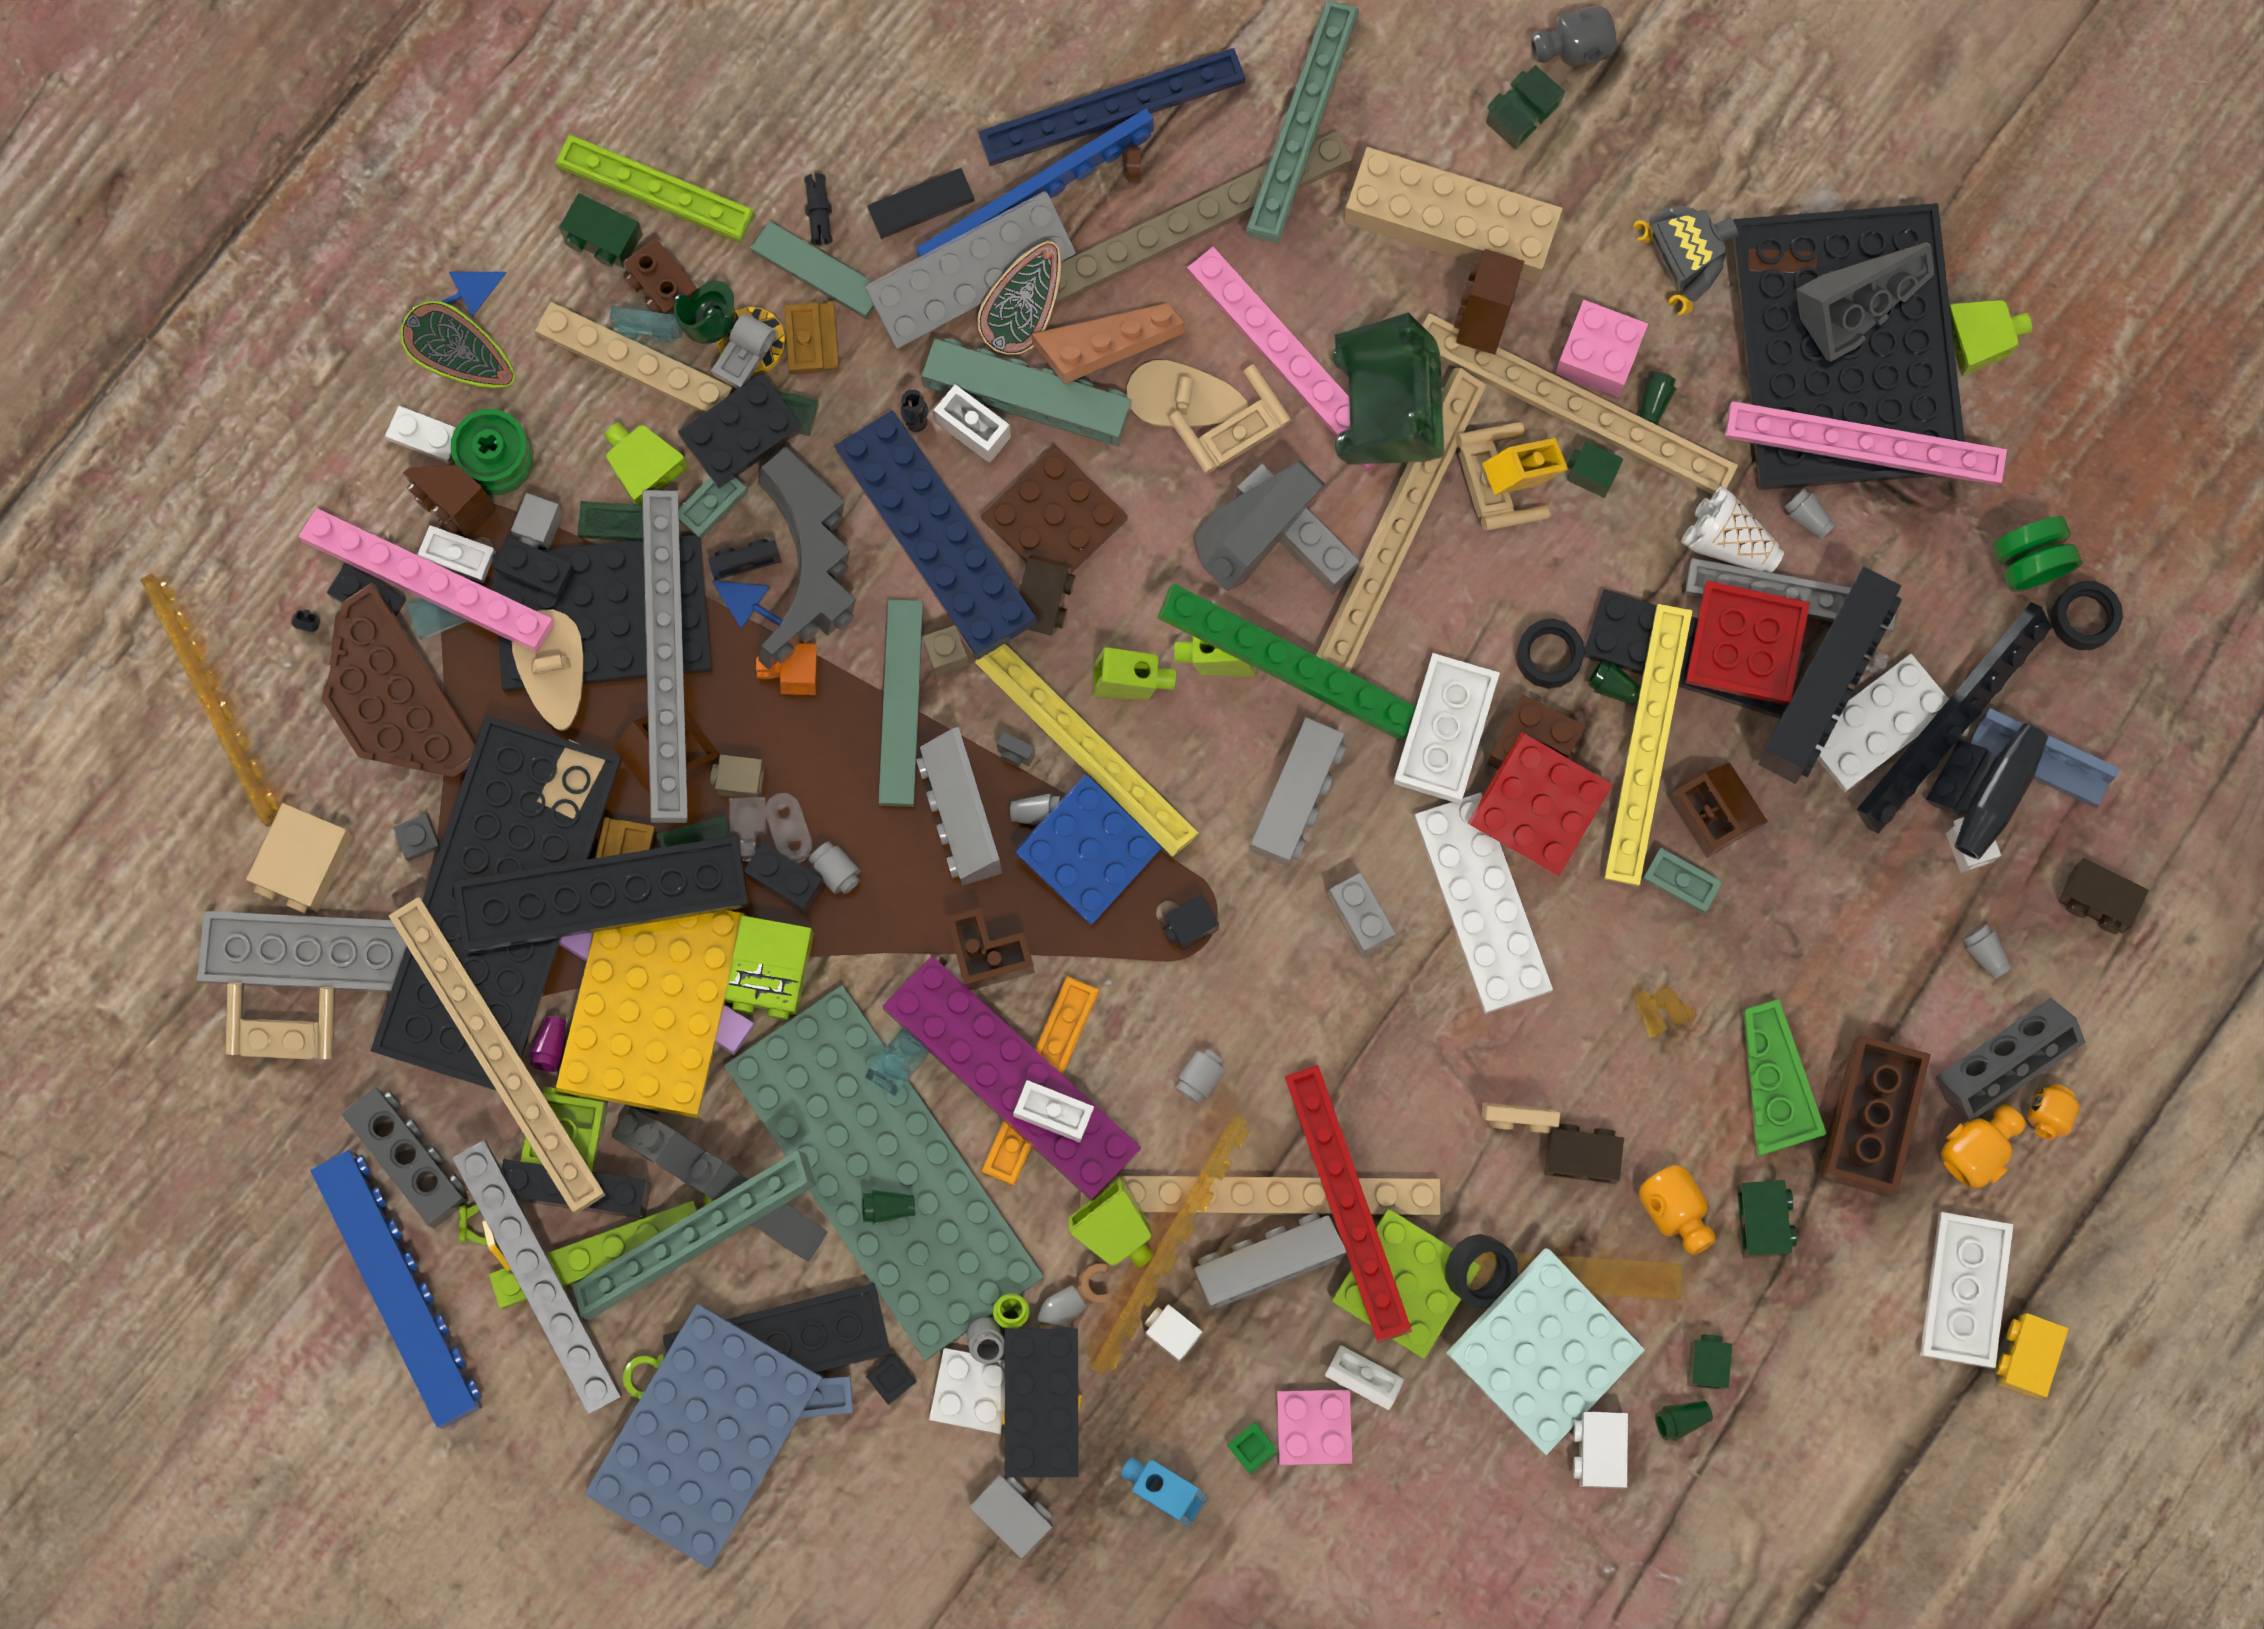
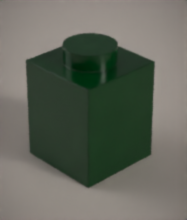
M1586 441L1581 451L1574 449L1567 463L1568 469L1571 470L1568 481L1605 498L1620 469L1623 458Z
M1702 1334L1701 1340L1692 1341L1690 1345L1687 1386L1721 1390L1729 1388L1732 1344L1722 1343V1336Z

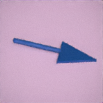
M449 272L459 292L441 300V302L451 304L462 298L473 317L507 272Z
M712 581L741 629L753 611H756L775 624L781 625L782 619L758 605L770 586Z

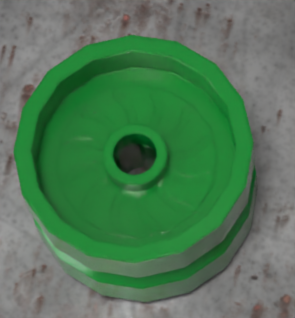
M497 409L478 410L467 415L456 426L451 437V455L455 465H458L475 480L487 495H505L517 490L531 473L534 451L520 423L508 413Z
M2054 516L2030 523L2002 536L1993 543L1992 548L1998 562L2005 565L2012 564L2003 574L2011 592H2020L2044 585L2071 573L2083 564L2077 546L2074 544H2064L2071 536V531L2064 516Z

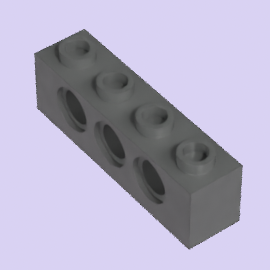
M2050 998L1936 1076L1945 1101L1964 1118L1971 1121L2082 1046L2085 1040L2077 1018Z
M374 1087L341 1113V1115L426 1224L435 1229L458 1211L459 1206L469 1202L462 1194L467 1188L455 1173L450 1176L447 1175L441 1167L445 1160L434 1146L431 1145L427 1149L419 1138L423 1135V1132L411 1118L405 1121L397 1110L402 1105L389 1090L383 1093ZM392 1119L394 1122L392 1133L386 1137H380L378 1132L379 1125L384 1120ZM407 1147H414L416 1151L415 1159L410 1164L403 1165L400 1161L401 1152ZM435 1174L438 1180L436 1188L431 1192H423L421 1187L423 1179L427 1175Z

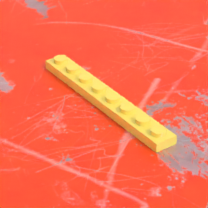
M1657 604L1604 880L1634 886L1640 885L1693 610Z
M1006 644L975 661L1017 705L1172 857L1195 839L1198 832Z

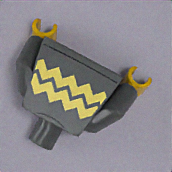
M1669 206L1650 217L1649 222L1636 221L1633 229L1642 230L1645 228L1646 230L1642 237L1637 238V241L1644 243L1654 242L1678 292L1681 290L1684 292L1683 295L1672 296L1669 299V305H1675L1681 300L1683 302V309L1677 315H1687L1693 310V302L1697 301L1712 286L1722 271L1723 262L1726 257V249L1723 243L1737 237L1738 230L1731 217L1713 225L1706 210L1697 211L1689 207Z

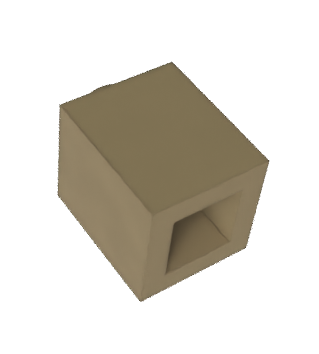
M955 625L922 636L936 678L969 667L967 655Z
M720 754L719 765L713 764L711 785H715L717 794L722 797L761 801L765 765L762 759Z

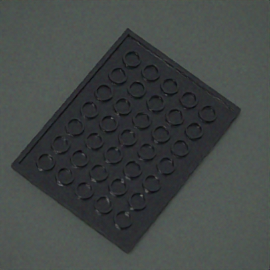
M1938 203L1733 219L1738 230V236L1733 238L1751 405L1965 442ZM1927 242L1931 244L1934 275L1906 302L1899 301L1887 313L1889 318L1882 325L1876 323L1864 334L1866 340L1859 347L1831 362L1826 360L1800 319L1796 289L1821 275ZM1749 249H1756L1759 260L1769 265L1778 263L1785 251H1791L1792 256L1801 262L1811 261L1817 255V269L1804 267L1797 273H1786L1779 270H1769L1767 272L1748 271ZM1761 249L1780 250V255L1776 259L1770 260L1762 255ZM1796 251L1814 253L1811 256L1802 257ZM1754 443L1759 490L1939 476Z

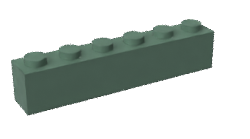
M945 338L944 341L934 339L922 373V382L925 388L947 394L956 384L984 406L1116 447L1120 445L1131 413V399L1127 398V395L1119 390L1108 389L1103 391L1094 388L1092 383L1083 379H1076L1064 384L1054 370H1035L1029 368V365L1024 361L1013 358L1006 361L997 358L996 354L982 348H978L976 351L967 349L959 341Z

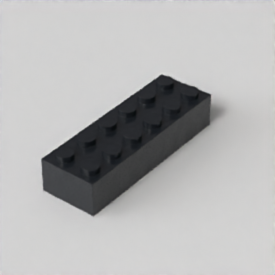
M1863 566L1766 746L1758 764L1759 766L1794 784H1797L1801 775L1808 778L1821 753L1816 746L1819 745L1824 748L1838 721L1832 718L1833 714L1838 717L1841 716L1854 691L1848 687L1849 684L1854 687L1857 686L1870 662V659L1864 657L1865 654L1870 657L1873 656L1887 630L1881 627V625L1889 626L1903 600L1897 597L1902 585Z

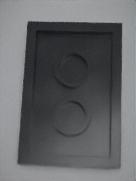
M761 373L679 430L678 434L718 489H720L803 431V427L764 374Z

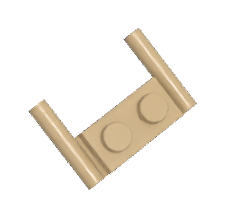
M1255 364L1247 367L1243 373L1261 400L1213 428L1200 438H1197L1179 410L1168 417L1205 474L1211 473L1218 466L1219 468L1276 434L1278 429L1292 422L1291 417Z
M1522 422L1456 435L1457 446L1461 449L1459 458L1477 517L1482 518L1481 525L1484 531L1548 519L1550 517V510L1547 505L1514 511L1509 492L1494 495L1482 465L1483 462L1497 455L1493 441L1524 435Z
M227 983L226 1054L292 1059H332L333 987H320L319 1022L241 1019L242 983Z

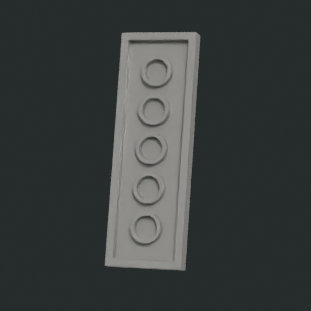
M1043 191L867 284L864 288L893 346L898 349L982 304L992 287L1021 255L1034 246L1046 241L1055 242L1060 249L1061 261L1075 255L1076 252L1048 193Z
M204 911L197 981L208 984L239 982L242 985L308 989L333 987L334 990L391 993L407 945L391 920Z

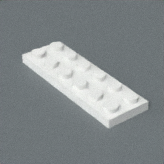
M1480 792L1463 798L1461 804L1450 802L1414 815V819L1484 1014H1488L1553 991L1500 842L1467 823L1483 797Z

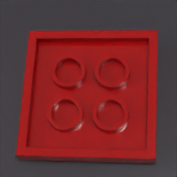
M1707 580L1704 585L1685 683L1789 706L1792 699L1810 602Z
M1521 731L1467 823L1560 876L1613 784Z

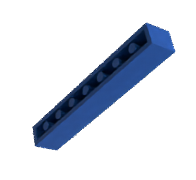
M347 1150L311 1169L314 1180L436 1427L444 1429L482 1409L479 1399L483 1397L482 1392L474 1378L468 1380L462 1368L467 1365L466 1360L458 1346L452 1348L446 1336L451 1333V1330L443 1315L439 1314L436 1316L430 1304L435 1301L433 1293L426 1282L420 1283L415 1273L419 1269L418 1263L410 1250L404 1251L399 1241L403 1237V1233L394 1218L388 1219L383 1207L388 1205L378 1186L372 1187L367 1177L372 1174V1171L363 1155L357 1156L356 1153Z

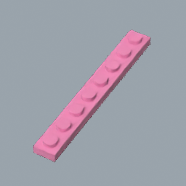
M1214 247L1210 248L1187 267V273L1365 470H1368L1392 450L1393 445Z
M1733 401L1729 407L1725 438L1996 486L2002 483L2007 449Z
M316 508L299 535L303 543L536 653H538L555 625L553 619L318 508Z

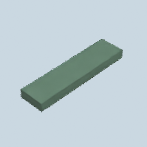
M769 221L752 245V253L867 320L874 310V306L864 286L873 281L773 222Z

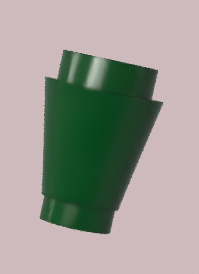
M1649 372L1648 378L1643 380L1639 417L1656 425L1659 424V420L1677 389L1674 387L1675 378L1660 372Z
M1600 661L1588 681V685L1594 688V693L1628 703L1632 706L1639 698L1641 686L1637 685L1634 680L1612 662L1607 664Z
M879 1190L863 1193V1222H872L874 1226L915 1216L914 1195Z
M1705 1400L1663 1406L1662 1411L1655 1414L1658 1431L1664 1440L1672 1439L1677 1441L1713 1420L1711 1408Z

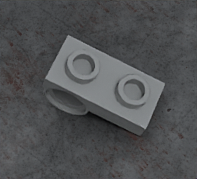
M746 313L742 314L731 331L730 342L711 370L712 375L736 389L747 384L778 336L777 330Z

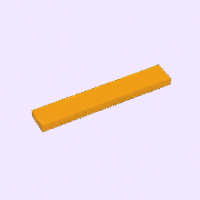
M1069 976L1065 979L1035 1048L1062 1075L1065 1073L1100 992L1099 989ZM1005 1121L1001 1125L982 1173L1015 1187L1032 1146Z

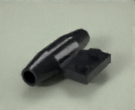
M2022 724L1996 758L1987 748L1962 740L1958 741L1925 800L1931 806L1957 815L1966 813L1954 845L1961 853L1979 860L2007 827L2035 777L2048 740V735L2030 724Z

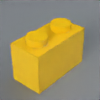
M1556 438L1509 447L1482 463L1494 495L1541 486L1568 470Z
M2028 1313L2020 1315L2018 1320L2013 1319L2006 1337L2007 1340L2011 1341L2007 1354L2002 1353L1996 1367V1374L2000 1375L1997 1385L2036 1399L2047 1398L2069 1328Z

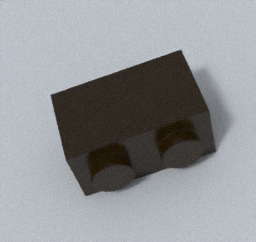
M1036 555L1028 557L1019 593L1038 622L1028 630L1052 636L1056 633L1057 628L1063 629L1068 609L1062 608L1065 594H1072L1076 575L1071 574L1073 565Z
M2083 858L2075 865L2058 902L2066 905L2065 909L2077 917L2085 918L2088 916L2098 921V926L2113 934L2120 932L2123 934L2132 927L2149 890Z
M1559 1124L1558 1129H1551L1548 1134L1544 1175L1616 1184L1620 1181L1624 1137L1615 1136L1616 1131L1603 1128H1595L1594 1133L1579 1132L1580 1126L1571 1124Z

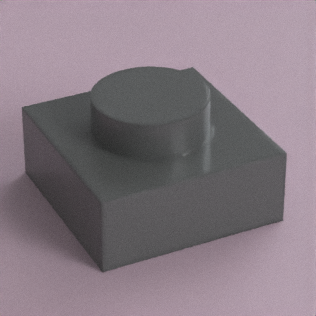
M1002 732L997 742L998 752L1002 753L1001 758L1014 766H1020L1021 763L1030 766L1035 756V747Z
M427 814L393 827L407 861L440 849Z

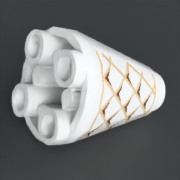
M1723 487L1717 489L1711 500L1708 498L1702 500L1695 511V516L1698 517L1695 525H1691L1687 529L1681 540L1683 544L1694 552L1743 568L1769 573L1776 569L1784 555V551L1779 548L1776 540L1743 504Z

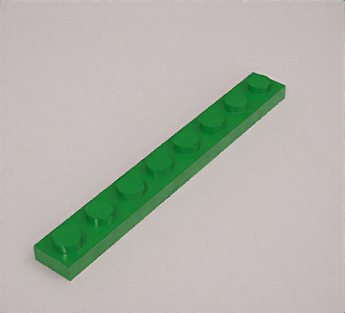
M1176 584L1168 588L1157 617L1158 619L1398 740L1405 738L1416 706Z

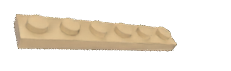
M553 302L549 303L535 329L537 336L702 414L734 393L733 387Z

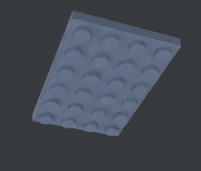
M696 1303L590 1483L585 1495L710 1569L823 1376L702 1304Z

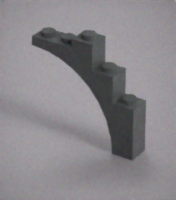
M786 447L761 467L758 481L761 488L776 503L789 526L797 551L799 568L798 588L793 604L781 625L761 646L759 661L768 670L777 662L780 664L786 662L794 653V647L802 640L805 643L810 641L819 629L829 636L835 629L838 628L841 631L847 627L854 618L852 613L856 599L837 582L849 568L847 562L850 550L831 533L843 520L842 512L845 502Z
M632 1107L620 1119L617 1129L611 1136L712 1201L749 1180L723 1161L696 1146L678 1132ZM787 1203L750 1224L807 1262L811 1260L828 1233L824 1228Z

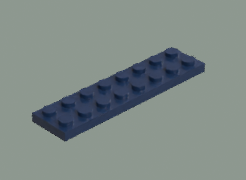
M893 410L834 445L836 452L978 660L1038 623L1029 606Z

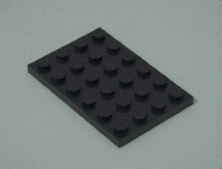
M696 535L679 536L683 674L712 672L702 539ZM643 540L541 550L571 563L574 567L559 598L497 572L494 566L500 554L493 555L495 592L535 611L556 610L564 613L576 623L582 637L584 655L583 684L647 678ZM498 635L502 690L504 692L526 690L517 670L512 652V641Z

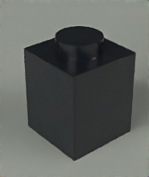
M1202 894L1164 915L1166 926L1162 927L1170 944L1174 946L1178 943L1181 950L1184 951L1218 931L1219 922Z

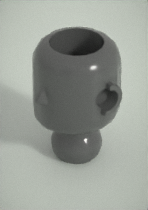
M1598 5L1560 14L1555 22V31L1547 32L1540 30L1531 36L1532 52L1535 60L1540 63L1549 62L1554 56L1560 55L1563 62L1570 66L1594 64L1609 58L1615 52L1617 46L1616 31L1612 17L1606 8Z

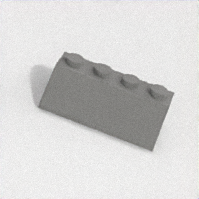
M959 727L950 729L920 747L922 758H918L916 761L922 779L929 777L932 790L926 792L932 812L939 810L943 822L936 826L942 845L948 843L950 845L953 856L946 859L952 878L959 876L961 885L964 886L1002 874V869Z
M1318 1212L1298 1220L1299 1227L1287 1231L1285 1226H1281L1266 1232L1265 1236L1267 1239L1253 1244L1252 1240L1248 1239L1231 1246L1233 1253L1219 1257L1218 1252L1198 1259L1200 1266L1195 1267L1193 1272L1208 1310L1212 1311L1343 1259L1346 1250L1329 1215L1320 1218Z

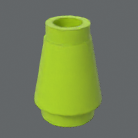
M1005 1294L995 1302L993 1315L1004 1331L1005 1329H1020L1029 1317V1306L1020 1295ZM1012 1315L1015 1316L1016 1319H1007L1006 1317Z

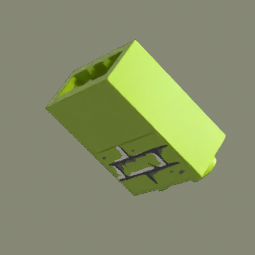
M741 915L724 998L728 1003L733 1004L732 1010L753 1013L754 1008L768 1010V1017L788 1020L789 1014L798 1015L814 938L812 928Z

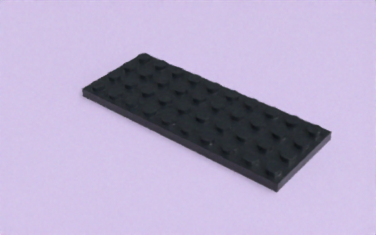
M486 715L422 902L522 1059L562 937L464 953L453 881L588 860L622 758ZM565 748L606 760L580 812L578 806L568 799L559 800L552 808L546 806L545 797L541 793L545 785L555 778L557 774L556 764ZM581 766L568 768L562 776V784L565 790L571 794H581L590 786V775ZM574 770L582 771L587 777L586 785L580 790H572L566 784L567 775ZM539 796L542 800V804L537 802ZM564 803L572 805L576 812L575 818L571 819L555 811L556 808ZM406 946L371 1052L497 1091Z

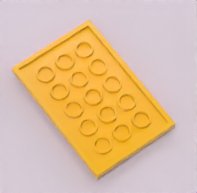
M726 910L594 932L556 1084L557 1092L698 1118L726 1001L724 998L741 915L744 916V913Z

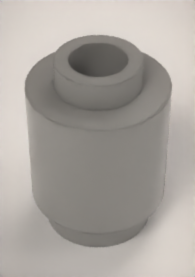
M829 841L821 845L808 860L813 865L812 870L815 874L823 879L824 883L834 894L841 891L847 894L860 881L857 877L860 869L838 845L833 846Z
M1208 1049L1204 1054L1197 1051L1178 1077L1180 1082L1175 1089L1199 1105L1203 1098L1207 1099L1225 1074L1226 1070L1222 1067L1224 1060Z
M985 1317L979 1318L970 1324L966 1337L971 1356L983 1364L998 1361L1005 1352V1340L1001 1326L995 1320Z

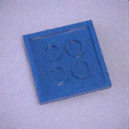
M1083 775L1013 853L1080 917L1092 925L1159 852L1162 846L1088 775Z

